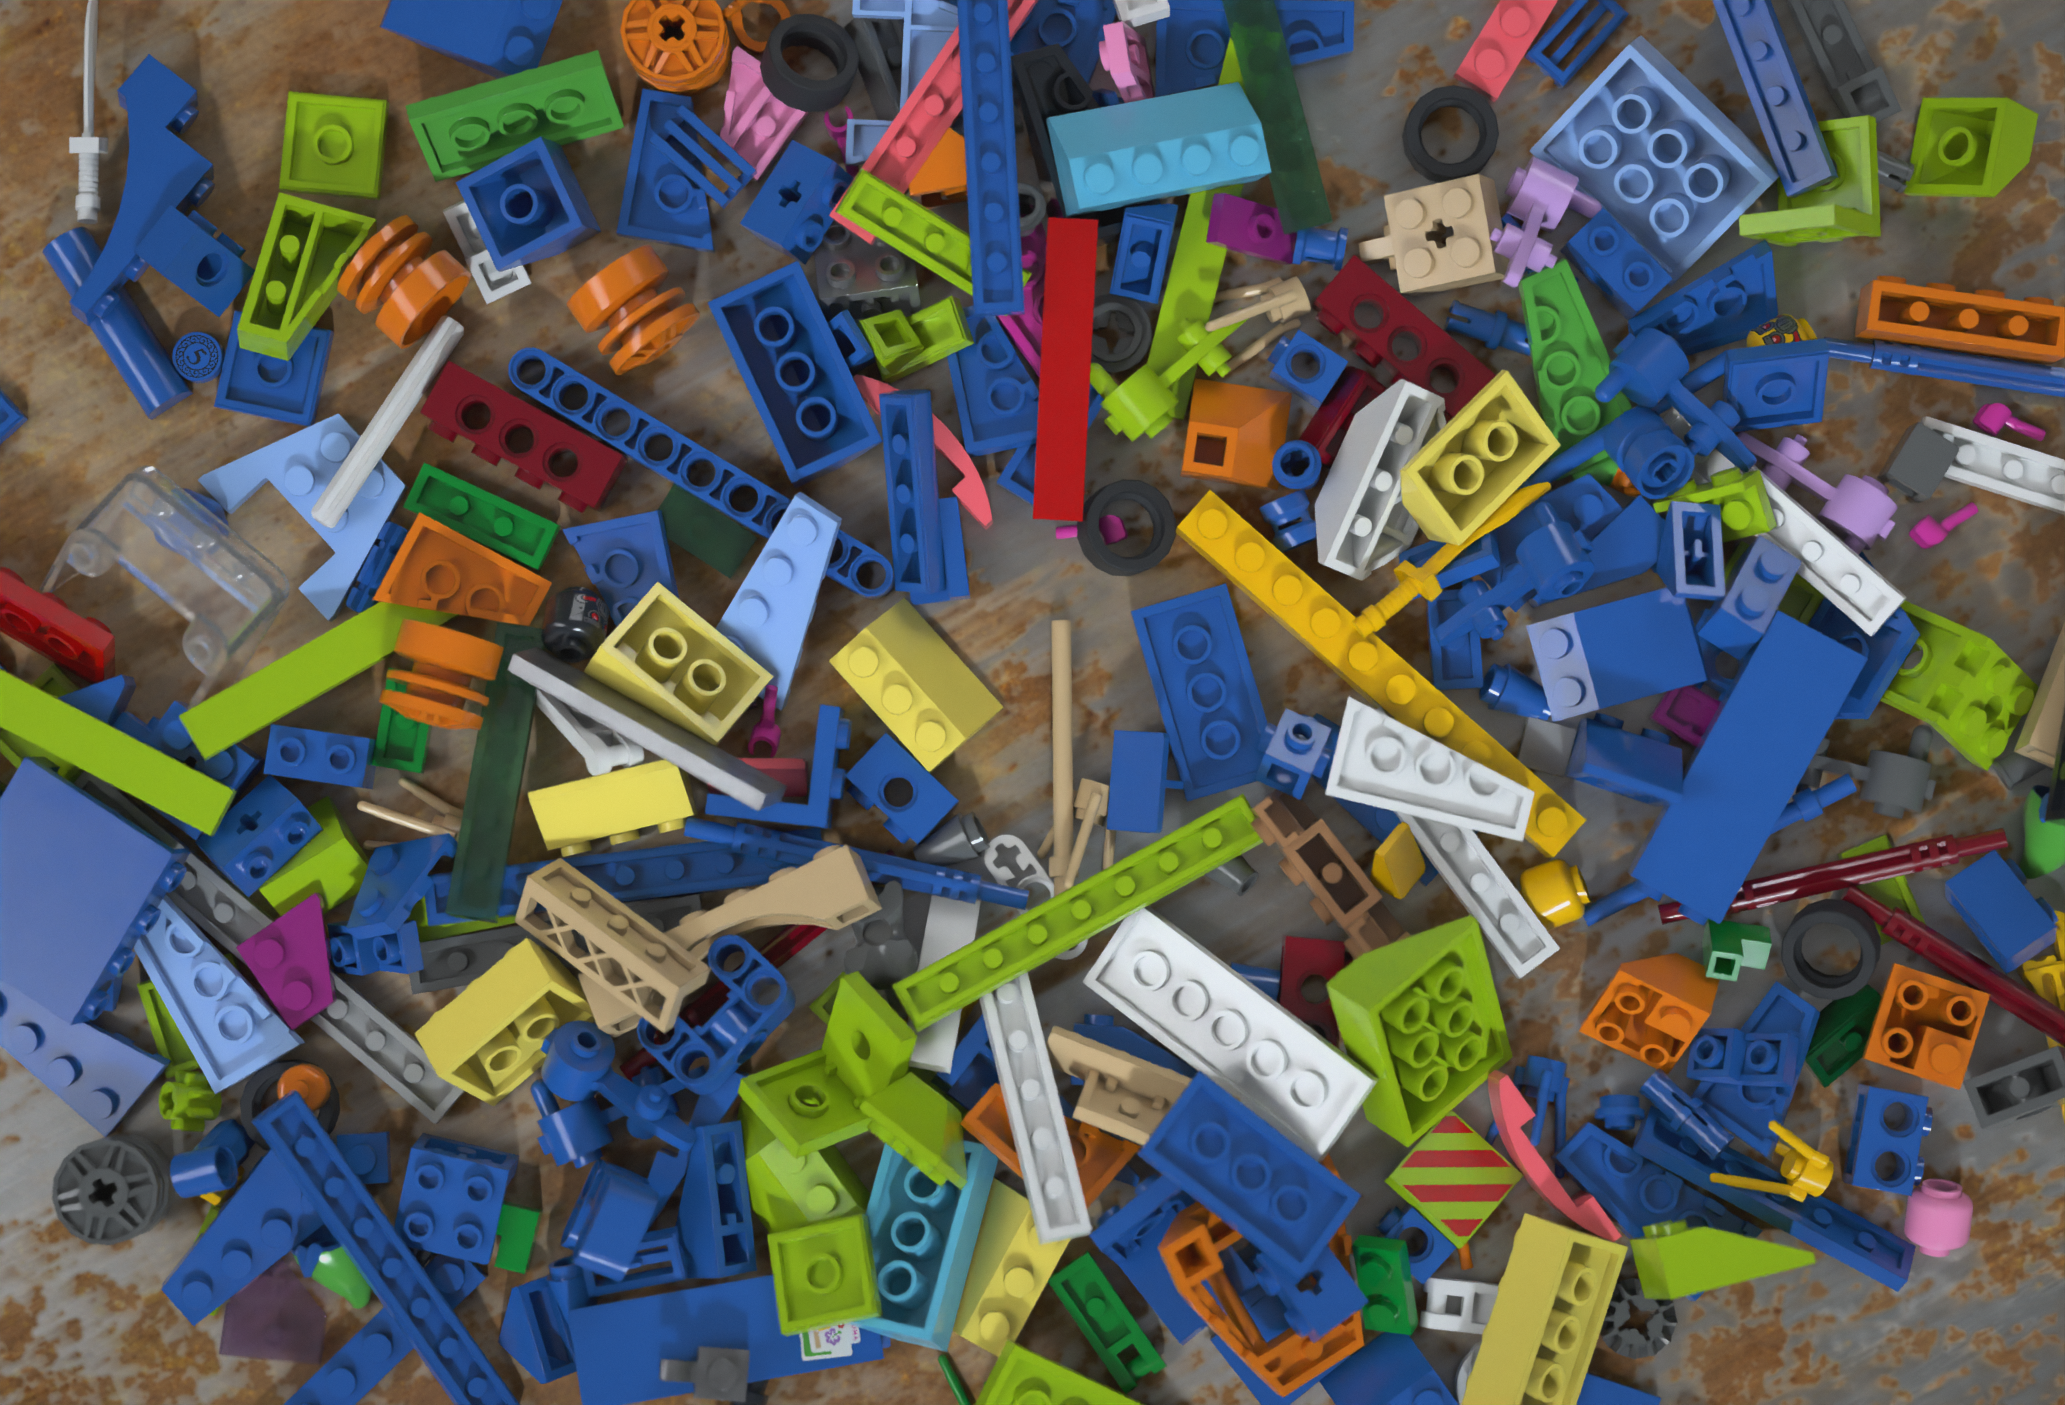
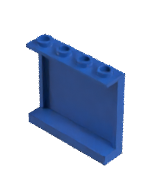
M25 757L0 798V979L69 1025L88 1022L90 1019L95 1020L106 1008L110 1000V995L106 992L115 977H121L133 963L136 955L132 951L141 934L146 935L157 923L161 915V910L158 909V906L165 894L174 891L183 880L187 871L183 864L191 852L185 848L172 849L59 775L57 772L60 766L46 757Z

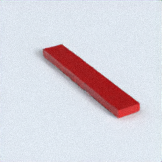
M1048 217L1033 519L1083 521L1098 220Z

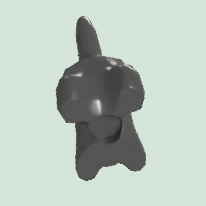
M894 880L888 882L885 888L881 886L874 887L882 909L851 924L856 945L855 948L846 951L844 968L847 975L858 971L874 989L885 990L889 1005L904 1020L907 1017V1013L895 994L892 985L917 972L918 957L917 949L905 934L902 884Z

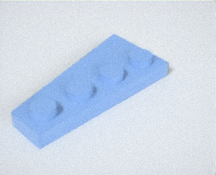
M799 492L793 498L716 627V630L774 676L767 685L778 687L776 708L781 711L786 707L789 699L792 679L803 652V642L815 612L817 595L821 582L825 578L842 518L802 492ZM765 688L758 695L762 699L765 696Z

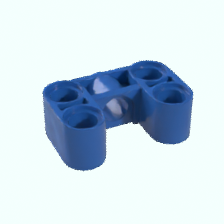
M728 934L721 936L709 948L707 956L709 967L731 991L727 994L729 1000L702 1028L697 1025L692 1030L677 1015L674 1025L675 1032L671 1041L663 1045H655L654 1036L658 1028L643 1017L638 1022L637 1035L641 1044L685 1087L695 1094L707 1095L718 1090L742 1063L750 1059L760 1049L766 1038L795 1008V991L788 981L756 949L738 935ZM735 952L745 953V961L741 968L733 972L724 971V963L729 955ZM773 984L779 985L780 995L777 1000L769 1005H760L758 999L762 989ZM702 1057L709 1058L710 1065L707 1073L701 1078H689L688 1072L692 1062Z
M603 1159L596 1160L561 1237L560 1245L573 1251L572 1263L617 1282L623 1279L657 1204L658 1192L652 1188L648 1179Z

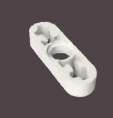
M1001 835L989 843L990 848L985 850L984 860L988 870L998 884L1008 886L1006 880L1013 879L1015 876L1007 866L998 869L994 865L993 861L998 857L995 848L1002 843L1007 848L1016 845L1021 853L1015 859L1021 869L1024 871L1028 864H1032L1037 871L1036 874L1022 879L1016 888L1024 889L1030 883L1039 882L1047 886L1051 898L1054 897V883L1021 839L1013 835ZM1027 908L1025 910L1017 909L1021 915L1029 911ZM1088 939L1077 944L1073 950H1066L1057 955L1056 958L1069 960L1079 956L1084 951Z

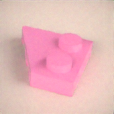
M1122 21L1103 25L1105 40L1099 42L1101 62L1105 71L1110 70L1124 102L1129 103L1155 98L1145 37Z

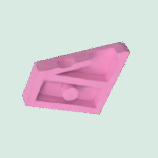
M736 46L732 53V69L729 88L726 93L725 114L720 138L756 169L757 174L752 179L760 183L809 112L788 107L775 98L763 82L760 70L761 62ZM718 152L720 157L728 161L720 152Z

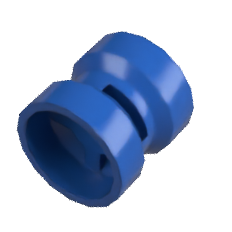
M1304 489L1276 499L1259 508L1264 522L1270 524L1275 533L1272 540L1274 546L1282 553L1317 539L1316 520L1311 519L1307 510L1310 502ZM1302 518V522L1292 525L1288 528L1282 529V526H1285Z

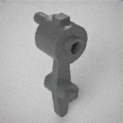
M1927 725L1917 726L1913 731L1907 756L1871 750L1867 767L1828 758L1827 753L1830 740L1823 738L1799 781L1795 793L1797 794L1808 787L1818 789L1823 772L1837 776H1843L1848 773L1851 779L1863 782L1859 799L1874 804L1873 813L1897 819L1903 818L1904 811L1921 813L1924 799L1932 800L1936 781L1929 779L1932 764L1927 762L1933 732Z

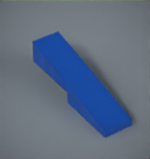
M737 1069L718 1090L711 1094L700 1095L688 1127L695 1132L696 1127L721 1123L739 1096L738 1089L741 1078L752 1074ZM663 1147L658 1150L648 1176L649 1184L658 1192V1200L645 1232H649L686 1176L691 1149L689 1151L679 1150V1153Z

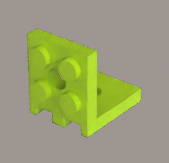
M1865 115L1818 122L1829 154L1836 162L1838 178L1828 185H1821L1796 198L1787 197L1779 176L1777 178L1778 211L1740 215V236L1760 241L1765 239L1768 243L1785 247L1797 246V243L1812 241L1823 243L1843 241V238L1855 236L1880 237L1876 117Z
M1905 600L1901 607L1920 633L1906 659L1916 651H1923V657L1920 663L1911 669H1904L1906 659L1904 660L1880 701L1929 723L1971 764L1988 771L1996 757L2001 755L2006 748L2008 738L2022 716L2031 709L2039 687L1991 638Z
M856 971L841 978L822 1048L741 1078L738 1094L791 1155L797 1159L869 1131L866 1127L872 1119L860 1110L859 1107L866 1099L906 1075L917 1035L867 980ZM798 1100H801V1101H803V1102H805V1103H808V1104H817L818 1107H809V1106H806V1105L802 1104L801 1102H799Z

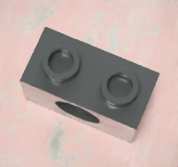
M2055 1046L1963 1081L1981 1129L1993 1131L2065 1104V1048Z

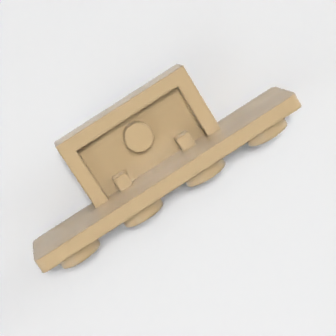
M1058 1026L1052 1028L1046 1042L1051 1068L1085 1080L1072 1117L1142 1145L1191 1080V1078L1178 1074L1171 1069L1160 1067L1132 1056L1125 1051L1114 1049L1086 1038L1079 1033L1068 1031ZM1232 1095L1234 1098L1241 1102V1099L1239 1097Z

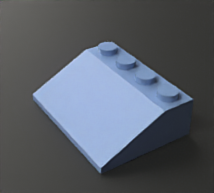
M1642 35L1628 44L1529 150L1535 157L1578 177L1575 189L1597 199L1601 203L1602 208L1604 207L1673 278L1668 283L1670 286L1779 177L1774 161Z

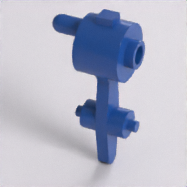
M1644 328L1636 337L1630 332L1613 349L1618 356L1609 364V374L1595 389V396L1600 402L1611 401L1620 391L1633 402L1649 408L1655 407L1664 398L1692 426L1684 435V441L1694 456L1697 454L1707 457L1716 449L1743 472H1748L1756 464V457L1732 432L1733 428L1740 422V417L1737 413L1739 408L1733 401L1726 403L1718 400L1708 408L1681 384L1680 380L1689 371V362L1680 344L1673 337L1653 328Z
M1545 501L1539 502L1534 507V516L1541 528L1528 535L1516 550V557L1523 567L1521 571L1489 590L1483 580L1473 581L1472 578L1463 581V588L1457 596L1464 608L1434 630L1433 634L1439 645H1448L1475 628L1481 638L1492 637L1494 641L1499 640L1504 636L1503 630L1508 625V621L1502 611L1533 588H1535L1540 598L1544 600L1565 598L1580 591L1595 571V565L1588 555L1595 549L1586 534L1581 530L1575 532L1568 522H1561L1550 503Z
M571 1021L562 1025L559 1029L555 1028L544 1039L540 1050L547 1055L542 1065L541 1074L545 1085L555 1095L570 1101H584L600 1092L628 1117L626 1127L628 1132L635 1138L646 1140L655 1135L681 1151H689L696 1140V1134L668 1108L670 1096L664 1088L658 1085H647L640 1088L613 1071L611 1063L615 1056L614 1042L610 1035L598 1029L596 1024L587 1021Z
M660 1065L654 1068L645 1066L641 1069L639 1075L632 1077L633 1083L640 1088L647 1085H658L664 1088L670 1096L668 1108L673 1113L680 1111L673 1094L687 1087L676 1077L667 1081ZM704 1065L688 1072L689 1078L697 1079L707 1073ZM543 1079L535 1080L530 1090L542 1116V1119L538 1120L537 1123L543 1135L538 1137L537 1140L543 1154L551 1153L557 1167L573 1160L576 1169L604 1157L600 1147L614 1141L608 1123L626 1115L615 1105L601 1111L595 1096L561 1110L554 1093L548 1089Z

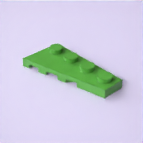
M1564 258L1557 260L1553 268L1545 266L1540 273L1534 271L1522 277L1518 284L1541 418L1561 445L1549 457V461L1609 424L1625 411L1632 409L1627 396L1621 391L1609 402H1600L1595 396V389L1609 374V364L1612 361L1569 263ZM1604 449L1555 481H1559L1605 459L1609 455Z

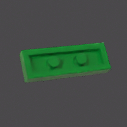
M425 462L403 506L405 509L416 514L420 512L478 543L539 571L561 528L560 525Z

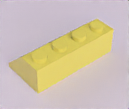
M1524 1213L1521 1225L1514 1237V1246L1505 1274L1498 1285V1295L1489 1322L1482 1333V1343L1473 1370L1468 1376L1466 1391L1461 1405H1576L1628 1247L1551 1220Z

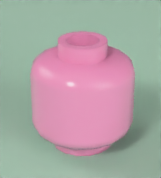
M1945 1179L1924 1180L1922 1186L1914 1188L1912 1196H1908L1904 1224L1906 1237L1913 1243L1920 1245L1919 1251L1923 1254L1934 1257L1948 1256L1950 1250L1961 1248L1969 1241L1973 1213L1972 1199L1962 1192V1186L1956 1182Z

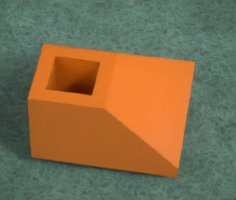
M1195 378L1180 477L1278 491L1279 482L1274 476L1272 462L1276 451L1285 444L1292 393Z
M1677 952L1621 963L1582 1022L1579 1032L1653 1068H1661L1664 1073L1669 1074L1710 1016L1720 979L1706 977L1703 965Z
M1892 963L1862 1058L1945 1087L1960 1090L1990 994Z

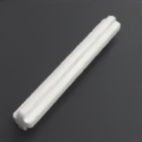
M445 315L440 317L311 510L312 517L317 522L329 528L335 527L463 336L464 327L453 318Z

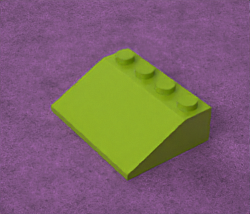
M1471 915L1366 952L1348 967L1341 970L1326 984L1347 1056L1379 1079L1362 1103L1366 1119L1406 1147L1414 1143L1487 1080L1490 1073L1501 1068L1513 1057L1478 920Z

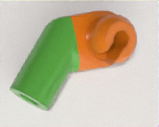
M1610 457L1570 475L1572 481L1589 473L1601 486L1606 485L1631 497L1641 494Z

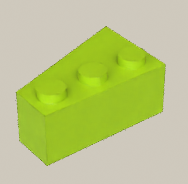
M279 192L237 327L240 348L289 361L338 294V281L346 267L353 260L359 249L377 233V219Z

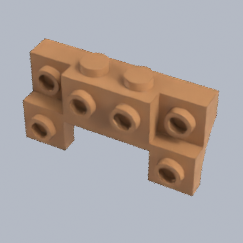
M1274 789L1262 801L1250 809L1257 817L1250 825L1268 847L1274 842L1280 847L1278 850L1284 856V859L1278 865L1296 887L1302 882L1305 883L1315 896L1309 902V905L1326 926L1334 921L1339 928L1344 929L1350 938L1343 944L1355 960L1366 952L1411 937L1381 901L1382 895L1322 818H1316L1302 798L1299 800Z

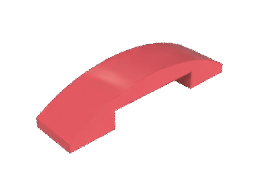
M855 375L853 379L863 400L881 418L879 394L899 390L873 378ZM932 413L935 448L963 477L951 490L952 495L957 497L962 506L987 530L993 524L990 503L979 473L958 439Z
M1498 1070L1488 1075V1090L1497 1129L1511 1159L1530 1186L1557 1212L1582 1228L1612 1242L1622 1237L1594 1196L1581 1189L1571 1197L1568 1196L1520 1128L1533 1118L1535 1113L1507 1074Z

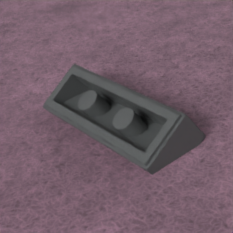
M854 18L845 25L844 29H846L856 43L859 55L858 69L877 119L893 121L900 112L904 24L900 19Z

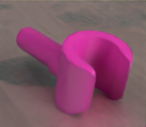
M845 106L847 118L854 119L851 109ZM826 111L824 115L826 130L833 140H837L846 172L855 178L859 172L858 166H847L845 164L847 123L842 127H834L831 125L829 113Z
M2001 403L1983 405L1973 419L1974 425L1991 436H1997L2003 426L2038 441H2042L2046 434L2045 430L2013 416L2010 409Z
M1971 502L1943 519L1940 523L1927 514L1908 534L1920 547L1929 549L1935 544L1940 543L1955 526L1978 513V508Z
M1106 515L1099 519V532L1106 546L1128 537L1124 522L1120 517ZM1077 525L1056 527L1055 529L1057 539L1077 537Z
M767 685L765 688L760 722L753 726L748 751L752 755L755 751L756 742L759 740L767 741L772 746L770 758H773L778 750L781 730L775 724L774 714L778 687L774 685Z

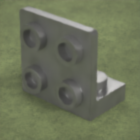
M832 222L823 236L821 244L814 251L820 307L827 323L840 312L847 309L856 324L860 320L898 309L902 310L905 317L922 310L915 260L879 238L871 246L838 222Z

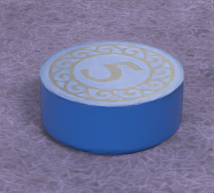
M191 332L181 337L176 343L172 354L173 364L177 372L195 383H206L215 379L222 371L225 358L224 349L215 338L203 332Z

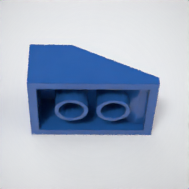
M389 0L380 27L499 79L538 67L563 0Z
M1667 587L1526 626L1553 722L1709 680L1687 598L1673 597Z
M1598 712L1595 713L1593 720L1589 718L1580 719L1565 777L1654 807L1680 805L1683 797L1682 749L1669 745L1671 736L1647 728L1642 729L1641 735L1622 730L1623 720Z

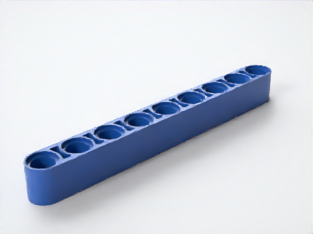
M534 347L523 348L517 351L511 358L508 365L509 377L512 383L525 395L764 539L769 540L774 532L775 520L779 515L786 512L792 500L546 352ZM531 361L544 362L546 367L544 378L539 383L533 385L525 384L521 374L523 367ZM574 386L585 387L588 391L586 404L578 410L566 409L563 398L568 389ZM616 411H623L630 416L631 424L629 429L619 436L608 434L605 424L607 418ZM665 436L670 438L673 442L671 455L663 461L651 460L648 456L649 443L657 437ZM700 462H709L715 467V478L705 487H697L690 481L691 469ZM742 487L755 489L758 493V502L753 510L742 513L734 510L732 506L733 494ZM839 529L836 539L843 544V553L838 561L828 565L826 576L863 598L878 600L885 597L892 590L895 582L894 571L890 562L880 553ZM869 563L879 564L886 571L884 583L876 589H866L858 581L860 570Z

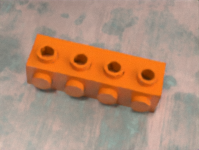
M1886 275L1877 276L1876 280H1872L1860 290L1854 337L2050 365L2065 357V307L2054 306V300L2042 297H2025L2024 301L2005 299V293L1994 290H1975V294L1956 292V286L1950 284L1926 283V286L1922 287L1906 284L1907 280L1905 278Z

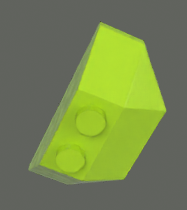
M744 1100L740 1102L737 1120H741L750 1208L770 1234L857 1214H866L871 1194L834 1144L795 1159Z

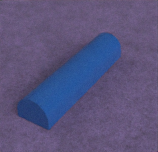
M77 227L61 234L43 249L44 256L71 298L89 276L102 253L95 239L85 227ZM123 285L117 292L120 295V300L112 312L104 319L97 316L89 326L147 417L152 420L193 394L184 378L175 369L173 361Z
M911 389L880 393L879 400L895 591L928 594L940 592L946 589L931 391Z

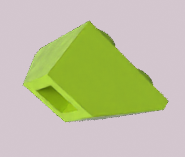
M910 1072L862 1103L859 1109L872 1119L866 1128L940 1187L949 1180L962 1190L967 1183L963 1127L960 1124L962 1116L961 1112L949 1101Z

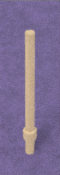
M1070 620L1052 621L1054 857H1049V878H1054V897L1069 889L1064 887L1063 882L1074 849L1072 645ZM1079 870L1075 878H1079Z

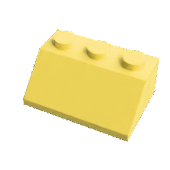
M1501 370L1400 470L1402 503L1429 540L1460 546L1561 446L1508 370Z
M659 582L650 589L601 644L583 671L592 678L716 747L774 677Z
M905 597L869 624L829 660L834 668L930 774L1004 708Z
M666 759L528 792L530 804L547 849L561 848L563 857L591 851L590 840L609 836L611 845L640 839L639 828L657 824L659 834L685 828L686 817L698 814L688 772Z
M526 937L521 943L509 949L504 957L481 977L473 980L467 989L447 1006L434 1013L430 1020L414 1034L438 1077L495 1106L543 1065L547 1054L540 1049L544 1039L555 1028L559 1029L562 1025L571 1021L593 1023L595 1019L581 983L553 953Z
M993 1177L953 1331L999 1357L1007 1340L1016 1341L1071 1238L1040 1245L1028 1195L996 1177Z

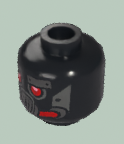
M578 586L569 587L554 594L547 601L541 632V640L545 648L560 660L568 663H577L592 658L606 637L609 610L605 602L592 590Z

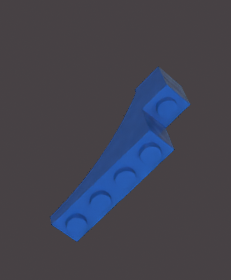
M150 54L147 55L117 90L119 105L128 112L129 155L126 183L119 213L107 244L91 273L69 301L72 314L87 326L97 316L101 319L106 318L120 300V295L117 292L128 279L133 282L137 281L150 265L134 253V250L168 207L172 205L184 214L192 204L197 208L200 207L215 188V184L212 182L214 179L213 164L174 134L176 131L180 134L185 133L196 120L199 111L196 109L198 106L197 90Z

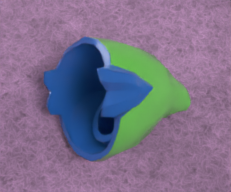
M2042 785L2032 787L2023 809L2025 845L2019 867L2026 879L2029 880L2044 876L2065 865V826L2044 821L2050 787Z
M325 1224L292 1249V1254L300 1266L304 1278H313L321 1285L344 1297L355 1309H360L368 1304L372 1289Z

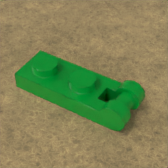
M1088 1250L1050 1276L1048 1283L1125 1394L1138 1387L1136 1381L1150 1371L1156 1374L1167 1366ZM1133 1343L1140 1355L1124 1364L1117 1354Z

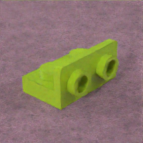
M1733 467L1712 474L1710 476L1712 482L1696 485L1695 479L1690 478L1673 495L1653 503L1656 513L1668 511L1671 501L1720 505L1722 543L1769 532L1777 527L1760 470L1741 474L1739 467Z

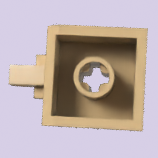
M1481 174L1384 195L1389 224L1383 226L1384 237L1358 243L1361 261L1367 265L1389 261L1390 270H1397L1400 293L1410 296L1430 295L1504 279L1509 263L1507 257L1494 252L1497 242L1489 239L1494 228L1503 231L1495 181ZM1448 227L1454 230V236L1446 238L1445 245L1442 244L1441 237L1446 234V228Z

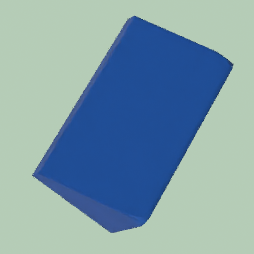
M1159 204L1125 209L1110 294L1158 304L1179 205Z

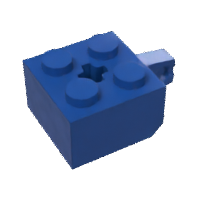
M175 700L161 720L153 716L148 724L131 712L123 711L112 725L113 727L184 764L197 761L194 769L236 790L237 793L227 812L233 808L265 764L263 757L241 741L205 761L179 719V715L193 708L186 702ZM146 803L193 839L198 840L204 834V832Z

